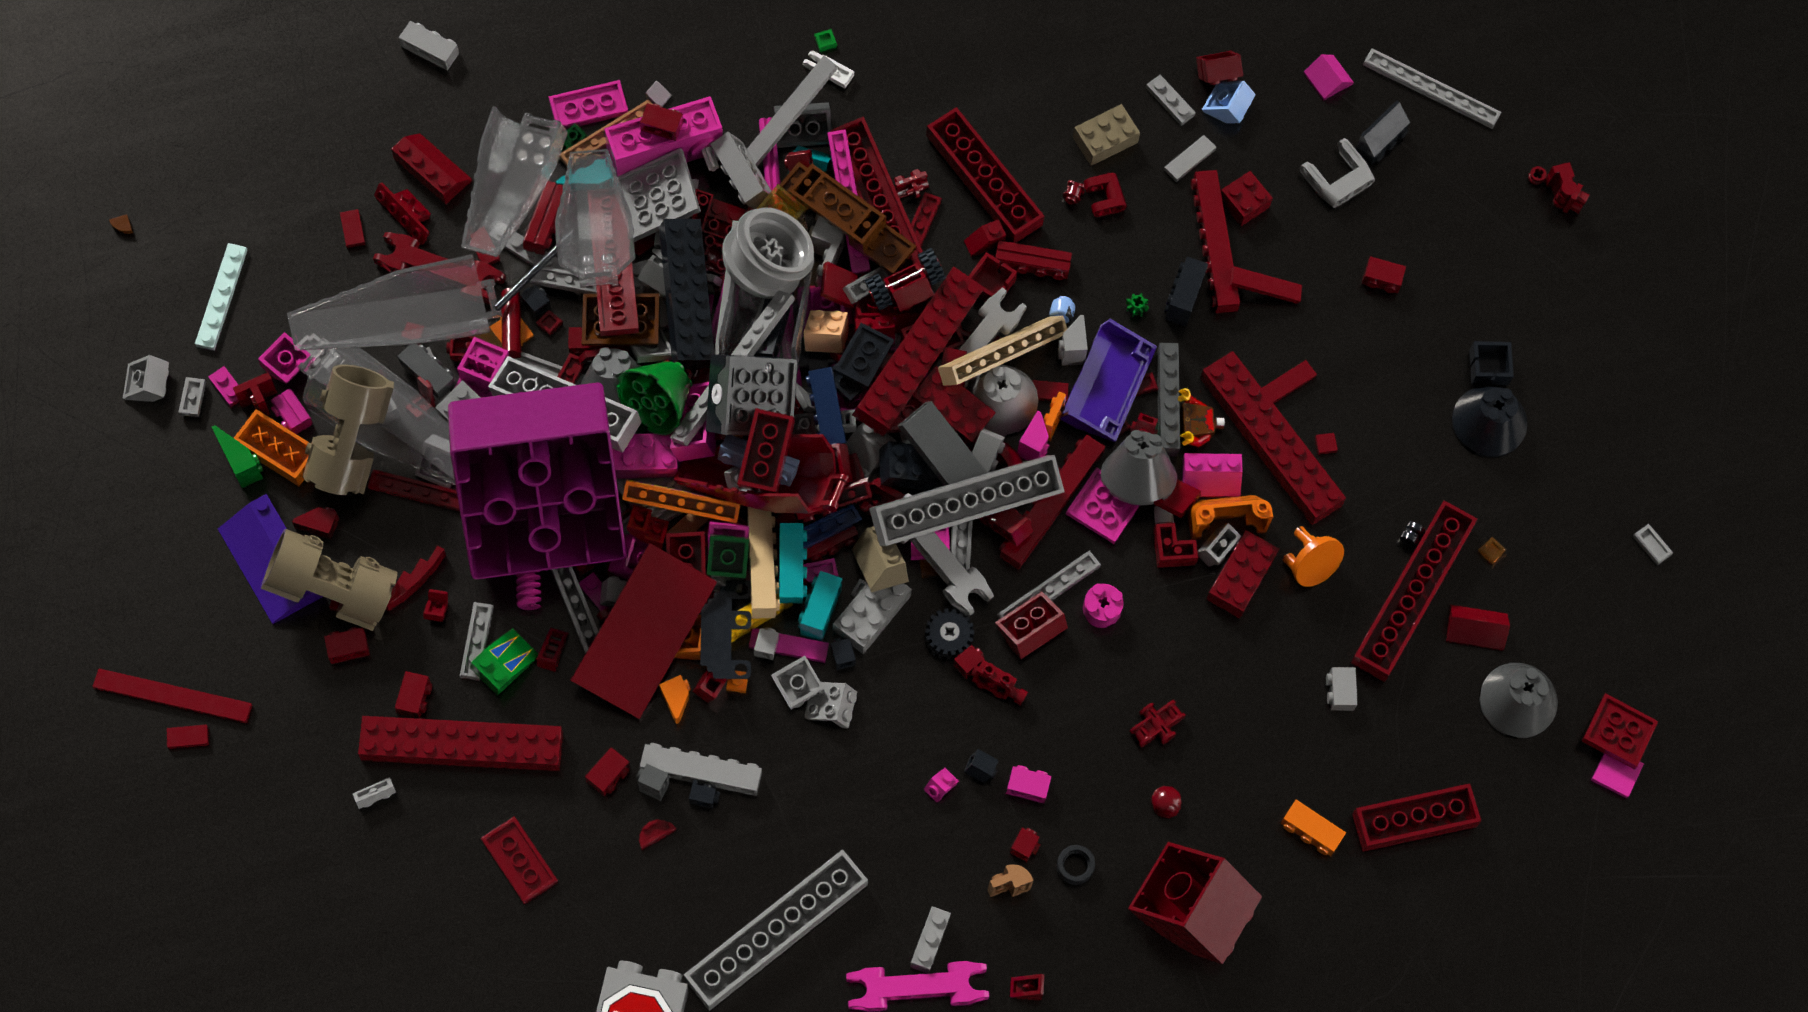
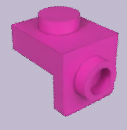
M944 768L930 779L924 791L936 802H939L959 781Z

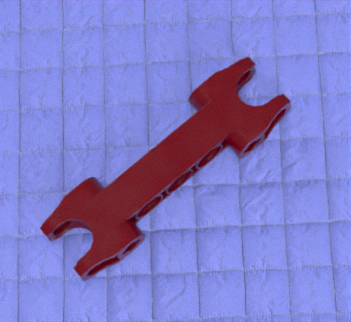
M385 232L383 236L384 241L396 249L390 255L375 254L373 260L378 266L401 277H404L407 271L410 270L461 288L459 295L466 300L474 303L495 305L496 296L484 290V286L489 282L504 283L506 275L503 272L495 269L490 264L475 260L472 267L418 249L420 242L413 237L405 234Z

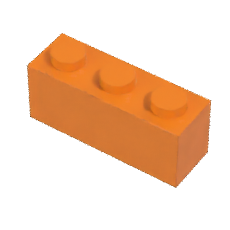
M1295 800L1281 821L1285 830L1290 833H1296L1303 842L1313 844L1323 855L1328 854L1331 856L1346 834L1345 831L1298 800Z

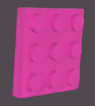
M1096 467L1066 511V515L1115 544L1141 505L1129 504L1112 496L1109 493L1110 490L1105 485L1103 486L1101 470Z

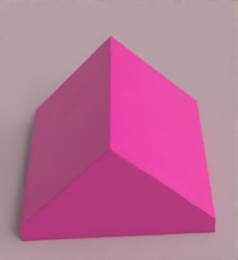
M1320 55L1303 72L1323 100L1328 99L1354 83L1334 55Z

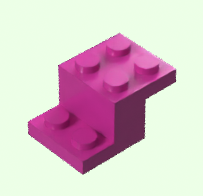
M474 337L457 368L460 378L455 387L463 380L481 398L493 396L488 386L509 355V351Z

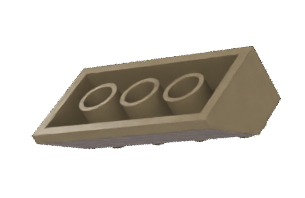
M875 527L866 528L851 550L870 591L875 592L909 582L906 564L896 543L880 546Z

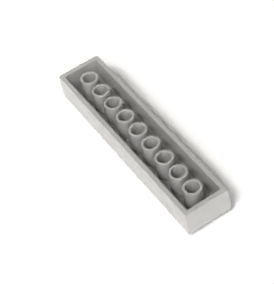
M1047 455L869 509L879 545L888 546L1054 496L1065 491L1055 455Z
M842 849L686 972L684 980L710 1011L868 885V879Z

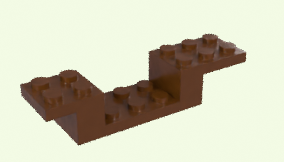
M798 162L776 188V192L803 212L806 213L810 208L846 234L850 246L891 275L897 273L917 249L915 244L887 225L884 214L814 164L807 168Z

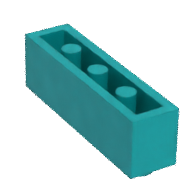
M780 523V603L803 604V597H807V585H803V578L807 579V567H803V560H807V548H803V542H807V530H803V523Z

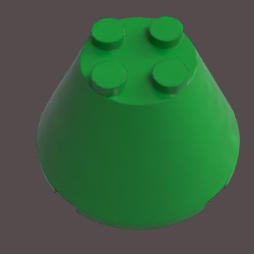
M666 361L624 371L619 376V384L616 386L621 404L637 410L642 421L641 423L648 427L647 431L658 435H668L674 432L680 424L690 388L693 386L692 381L684 371L683 365L679 362Z

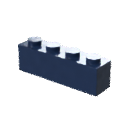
M832 367L808 371L809 376H806L808 387L812 388L813 393L810 395L811 406L816 408V413L813 414L815 425H819L820 432L817 434H823L830 445L847 443Z

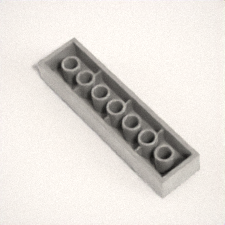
M507 356L488 388L493 396L573 386L575 384ZM605 397L612 449L623 453L642 421L637 410Z

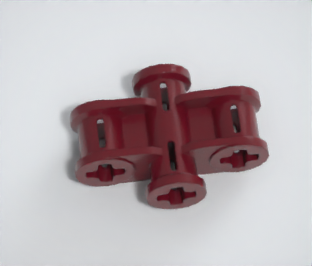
M1175 700L1168 702L1158 711L1154 708L1155 705L1150 703L1139 712L1141 716L1145 717V720L1135 725L1129 732L1134 734L1140 742V747H1144L1157 736L1161 738L1162 744L1167 743L1176 736V732H1172L1170 728L1184 719L1186 714L1179 710Z

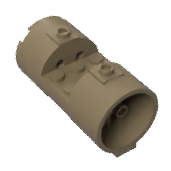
M336 365L332 368L326 390L322 389L319 401H323L322 408L325 411L339 418L335 426L334 436L313 437L311 443H307L305 454H308V459L303 473V478L306 482L312 481L316 484L315 488L333 494L347 495V492L364 494L374 459V452L368 451L364 446L355 442L360 424L369 425L378 422L384 424L394 389L393 381H389L375 371L359 366Z
M284 529L268 564L261 589L299 603L300 598L308 590L339 602L336 611L337 618L373 631L389 603L393 588L391 586H394L396 583L397 571L379 565L371 557L365 558L362 556L358 558L354 567L350 568L346 563H337L328 556L321 555L324 542L320 538L313 535L303 536Z

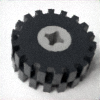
M946 608L944 612L939 610L935 616L932 615L930 617V621L926 624L925 642H927L928 650L931 649V653L934 656L938 654L939 659L947 657L946 660H951L952 657L955 659L971 646L974 638L973 623H970L968 616L964 617V612L960 611V613H957V609L948 611V608Z

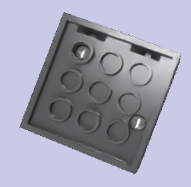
M711 354L706 432L749 436L755 408L794 417L797 360L781 357Z

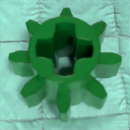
M1133 293L1131 299L1126 300V304L1129 305L1126 311H1130L1132 317L1135 315L1142 317L1143 311H1148L1149 307L1146 305L1148 299H1144L1142 294L1135 295Z

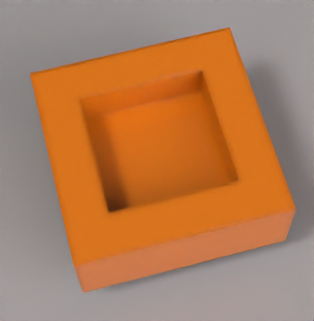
M735 671V673L738 675H745L747 673L742 671ZM728 679L726 690L746 693L748 679Z

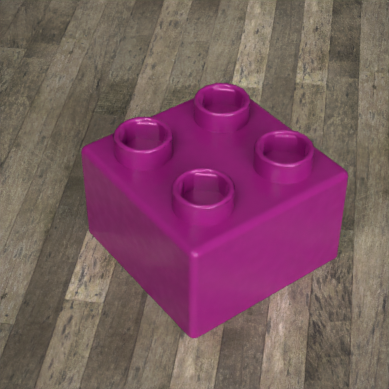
M596 382L459 400L448 404L450 456L470 572L473 579L616 561L626 557L605 393L601 383Z

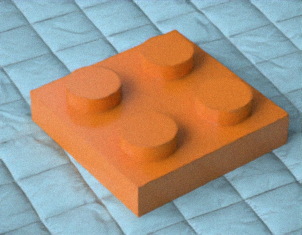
M1059 392L1057 397L1052 398L1049 414L1046 413L1043 419L1049 436L1048 441H1051L1065 407L1066 394Z

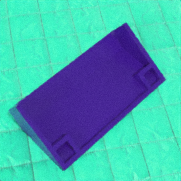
M1112 319L1101 324L1059 419L1076 429L1116 442L1157 346Z
M265 494L247 504L221 525L218 530L271 623L275 624L323 596L306 590L299 603L261 589L263 578L277 542L284 529H287L269 497Z

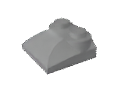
M806 656L801 657L771 675L791 710L801 707L805 701L824 690Z

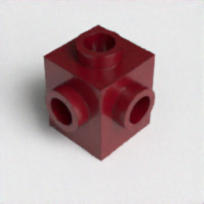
M1140 413L1137 422L1133 421L1129 432L1140 430L1141 432L1157 434L1158 430L1155 427L1158 419Z

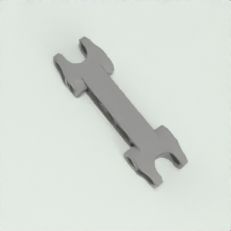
M1002 287L996 294L988 298L977 314L983 318V321L959 350L967 351L968 354L992 343L1000 332L1005 336L1010 335L1018 326L1027 306L1022 303L1012 312L1004 311L1000 303L1005 297L1007 290ZM941 359L937 361V363L932 367L929 373L934 369L935 366H941ZM968 380L965 382V389L970 384Z
M908 493V494H906L903 498H906V497H909V496H912V495H910V494ZM935 532L908 539L948 585L943 590L946 599L953 607L964 612L966 617H970L974 613V609L968 601V594L976 593L986 602L994 597L982 574L975 567H971L966 571ZM908 540L901 541V543L905 544Z

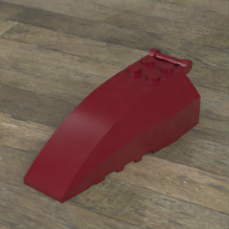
M792 434L787 456L800 460L791 486L780 485L778 493H755L751 490L745 492L735 487L729 489L724 472L734 466L724 464L718 460L721 444L716 445L715 456L682 461L674 478L676 483L704 494L774 513H812L820 510L836 512L844 486L849 482L847 475L836 474L835 451L823 434ZM834 483H837L836 488H835V490H834V492H833V495H832V497H831V500H828L829 495H830V493H831V491H832V488H833V486H834Z

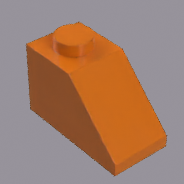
M681 675L659 684L661 694L676 724L681 721L689 700V691L691 690L687 679L683 681Z

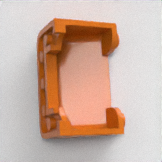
M1256 495L1196 501L1187 511L1191 540L1201 539L1202 532L1209 529V524L1213 520L1245 517L1246 525H1253L1257 529V533H1265L1273 519L1271 504Z

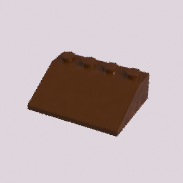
M583 294L582 346L658 345L660 328L659 294H635L639 333L610 336L600 335L597 294Z

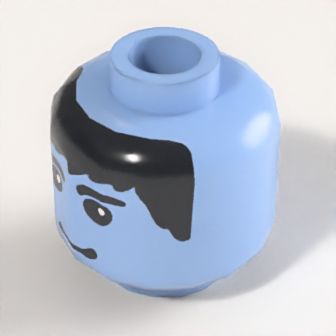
M1060 296L1053 300L1049 315H1063L1065 323L1068 324L1073 320L1076 309L1075 304L1069 297Z

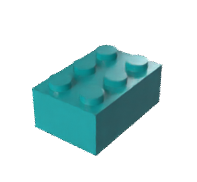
M820 571L818 577L815 576L811 585L812 594L808 593L806 597L805 611L800 613L798 628H800L801 636L823 642L842 591V578Z

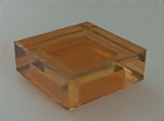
M1492 537L1478 552L1493 564L1506 549Z

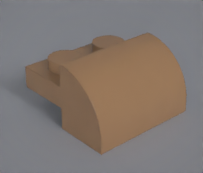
M1014 864L1005 866L1004 873H999L990 880L988 886L989 895L992 897L1009 890L1011 896L1014 897L1031 890L1033 878L1024 867Z

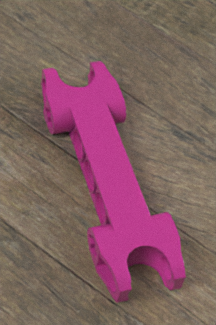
M959 961L948 963V972L885 977V968L883 967L864 968L847 973V982L861 983L867 991L862 998L848 1001V1009L867 1012L883 1011L888 1009L887 1000L950 996V1004L954 1006L970 1005L978 1001L989 999V991L975 990L969 984V978L972 975L986 972L987 966L983 963Z

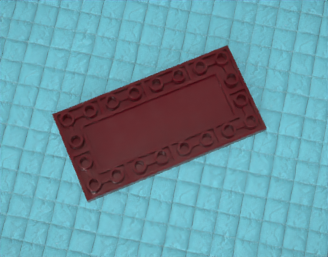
M648 543L572 676L571 681L640 719L717 581L653 544Z

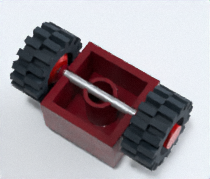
M932 248L917 254L922 265L921 268L918 263H915L883 279L886 285H884L879 274L865 280L869 293L879 311L893 305L891 298L901 312L911 309L920 302H926L930 297L934 296L928 280L934 285L946 279Z

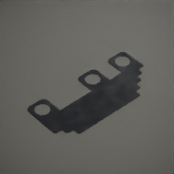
M727 580L726 586H721L720 592H715L714 598L708 599V603L701 610L700 665L707 666V671L713 672L714 679H749L751 676V663L748 660H731L732 629H749L751 627V613L749 611H732V599H749L751 597L750 581ZM737 585H746L748 592L745 595H738L735 591ZM740 614L745 615L748 618L747 624L744 626L737 625L735 622L736 616ZM736 665H746L747 673L745 675L736 674Z

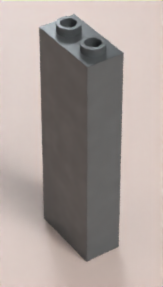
M932 401L925 402L898 425V428L944 486L987 473Z

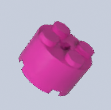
M1095 584L1087 592L1083 603V613L1087 618L1086 620L1098 628H1105L1116 623L1123 609L1122 593L1109 584Z

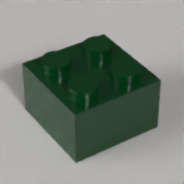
M710 534L707 575L746 578L749 538Z

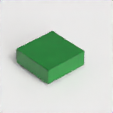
M832 29L814 34L820 52L837 47Z

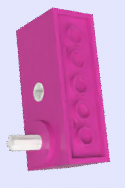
M711 96L669 109L678 110L683 114V125L676 141L641 131L640 120L642 117L604 128L607 154L615 176L619 177L679 148L683 150L686 162L704 158L708 170L716 171L719 165L712 154L713 148L710 144L723 135V129Z

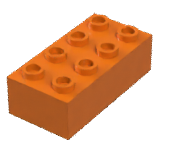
M256 409L235 435L234 439L246 446L252 455L256 454L259 462L295 485L300 486L304 481L303 473L308 459V454H305V450L309 442Z

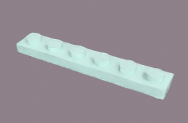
M230 243L227 245L195 342L196 347L215 351L247 253V248L244 246Z

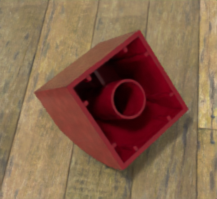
M1168 842L1128 909L1154 931L1193 955L1223 964L1232 953L1234 944L1245 925L1252 919L1254 910L1262 896L1225 858Z

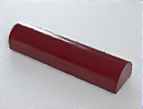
M506 288V289H504V290L501 292V298H502L511 288ZM519 291L501 309L502 348L509 351L508 356L511 358H521V296Z

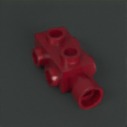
M985 660L982 661L980 666L976 665L970 674L973 676L972 681L976 683L978 688L987 689L996 698L1006 700L1007 697H1010L1020 706L1028 693L1022 688L1020 690L1014 686L1017 681L1015 677Z

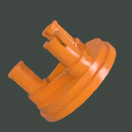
M1300 526L1299 528L1302 532L1297 528L1294 535L1303 543L1304 548L1297 557L1292 553L1286 554L1283 562L1292 570L1295 580L1300 585L1311 587L1324 582L1337 570L1343 560L1344 547L1335 538L1311 536L1303 526Z

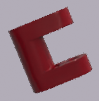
M1116 173L1094 176L1083 182L1087 193L1105 191L1107 200L1096 202L1091 206L1095 217L1118 213L1127 208Z

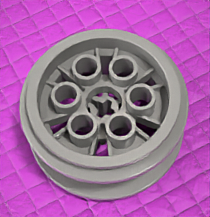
M759 208L746 212L739 219L736 228L727 234L723 242V262L728 274L739 287L756 297L773 299L778 290L791 294L797 288L800 280L807 276L813 267L814 248L808 232L795 218L778 209Z

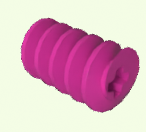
M540 571L516 574V584L518 585L516 587L518 592L516 595L518 599L516 602L517 607L524 610H534L541 607L536 604L541 601L540 597H536V595L541 594V590L535 589L541 586V583L535 582L541 579L540 575L535 574Z

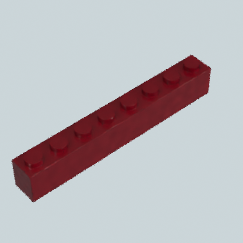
M1217 170L1195 172L1194 178L1191 179V189L1195 190L1194 206L1198 207L1196 218L1197 223L1201 224L1199 236L1204 242L1202 253L1203 256H1206L1207 262L1205 263H1208L1206 270L1210 277L1208 279V288L1212 290L1213 295L1211 296V306L1215 307L1216 313L1238 311L1240 306L1238 288L1230 285L1231 269L1234 265Z
M1089 435L1077 441L1073 454L1069 453L1064 460V466L1062 468L1058 467L1065 492L1034 501L1031 511L1024 513L1031 520L1030 525L1034 532L1018 546L1007 540L1000 546V558L1018 570L1104 454L1105 446Z

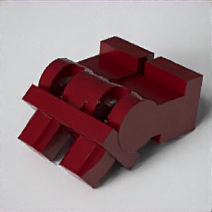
M1570 162L1553 166L1544 183L1546 188L1551 187L1554 205L1557 208L1563 209L1562 211L1568 213L1571 209L1579 214L1589 194L1581 191L1583 185L1579 183L1576 185L1573 181L1575 175Z

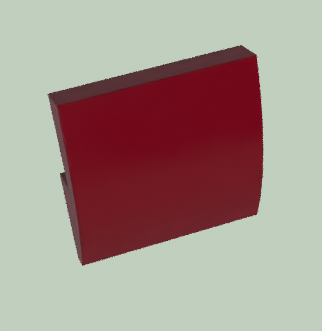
M634 505L626 530L646 544L651 543L662 549L669 521L652 517V510Z

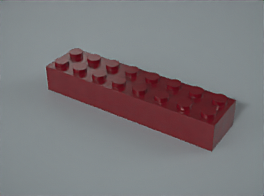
M957 107L927 125L926 137L994 221L999 219L1007 238L1012 243H1017L1043 226V213Z

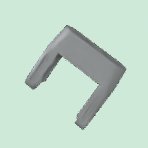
M1346 138L1340 140L1337 146L1339 154L1353 171L1330 185L1317 168L1309 162H1305L1300 166V171L1316 193L1333 208L1338 207L1368 188L1375 181L1366 161Z

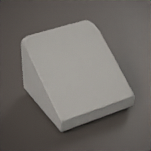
M655 81L646 92V100L649 99L653 104H658L662 107L672 96L658 81Z

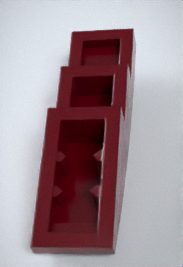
M437 546L428 562L420 558L411 574L403 571L392 589L391 598L386 610L390 611L405 601L429 579L446 557L443 548Z

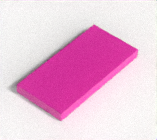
M620 80L548 96L557 131L569 129L574 123L582 126L620 117L628 112Z

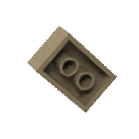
M1122 104L1074 127L1073 139L1090 166L1137 144L1140 136L1139 130Z

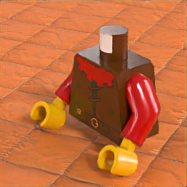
M1184 388L1178 391L1182 394L1178 397V401L1185 402L1179 410L1180 437L1184 446L1189 444L1200 447L1210 441L1215 433V429H1224L1225 421L1224 418H1214L1213 408L1208 407L1191 396L1189 389Z

